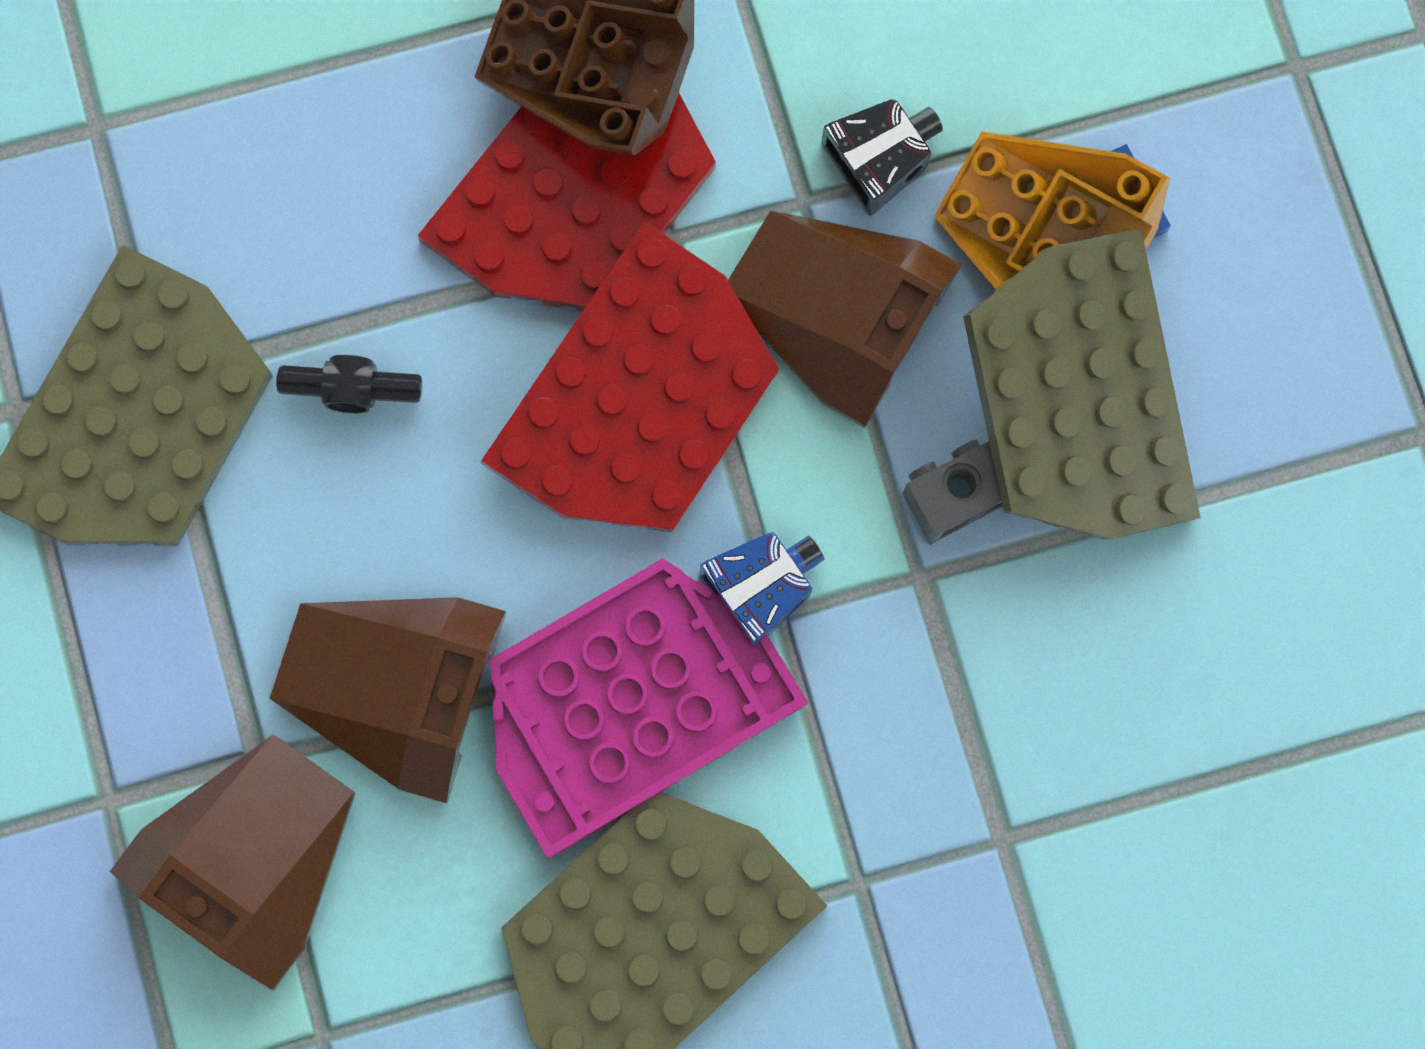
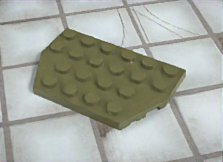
M1141 228L1045 248L1033 257L1032 261L1016 275L1007 279L995 289L994 293L985 301L977 304L963 316L1005 513L1039 520L1045 524L1087 533L1090 536L1101 539L1120 538L1201 518Z
M125 245L121 246L0 456L1 512L66 545H85L86 543L178 546L273 376L208 286Z
M660 792L626 813L501 928L530 1038L539 1049H674L824 910L827 905L759 830Z

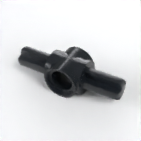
M356 355L331 356L330 361H325L323 368L283 365L279 367L276 376L278 393L322 397V402L326 408L342 413H366L370 408L374 407L375 401L420 402L423 390V382L420 375L377 372V366L371 359Z

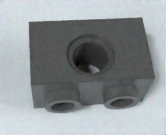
M977 439L972 440L951 453L954 458L953 460L938 468L934 462H930L908 475L911 481L906 484L902 495L930 545L1003 507L989 441L980 445ZM952 478L966 480L971 487L972 495L966 498L955 497L949 492L947 481Z

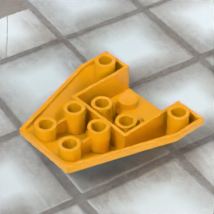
M981 131L934 217L990 284L997 289L1007 279L1012 278L1028 265L1039 252L1048 247L1141 228L1145 249H1147L1159 227L1170 177L1124 153Z

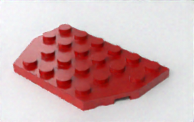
M678 93L665 133L635 156L590 148L520 107L420 231L418 238L422 244L496 297L508 299L518 297L541 301L543 305L554 307L570 306L575 307L578 311H583L643 221L665 234L715 170L716 161L680 93Z
M643 221L480 463L562 518L612 523V525L637 526L651 530L672 532L779 371V367L726 276Z

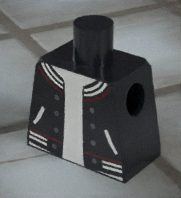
M890 99L825 125L821 144L869 216H871L924 172L928 167L931 157V151L926 141L941 133L943 126L938 115L931 107L928 106L909 118L898 101Z

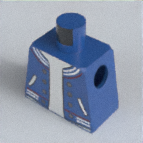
M770 532L706 560L700 564V575L708 587L723 599L732 615L749 637V643L754 647L766 635L770 636L811 596L813 589L804 574L823 562L825 558L816 542L809 535L786 550L776 534Z

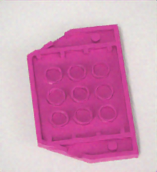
M663 558L490 659L496 771L548 860L625 815L636 806L658 793H662L806 707L809 703L768 635L759 644L752 647L749 643V637L732 615L723 599L714 593V590L700 581H695L687 576L681 569Z

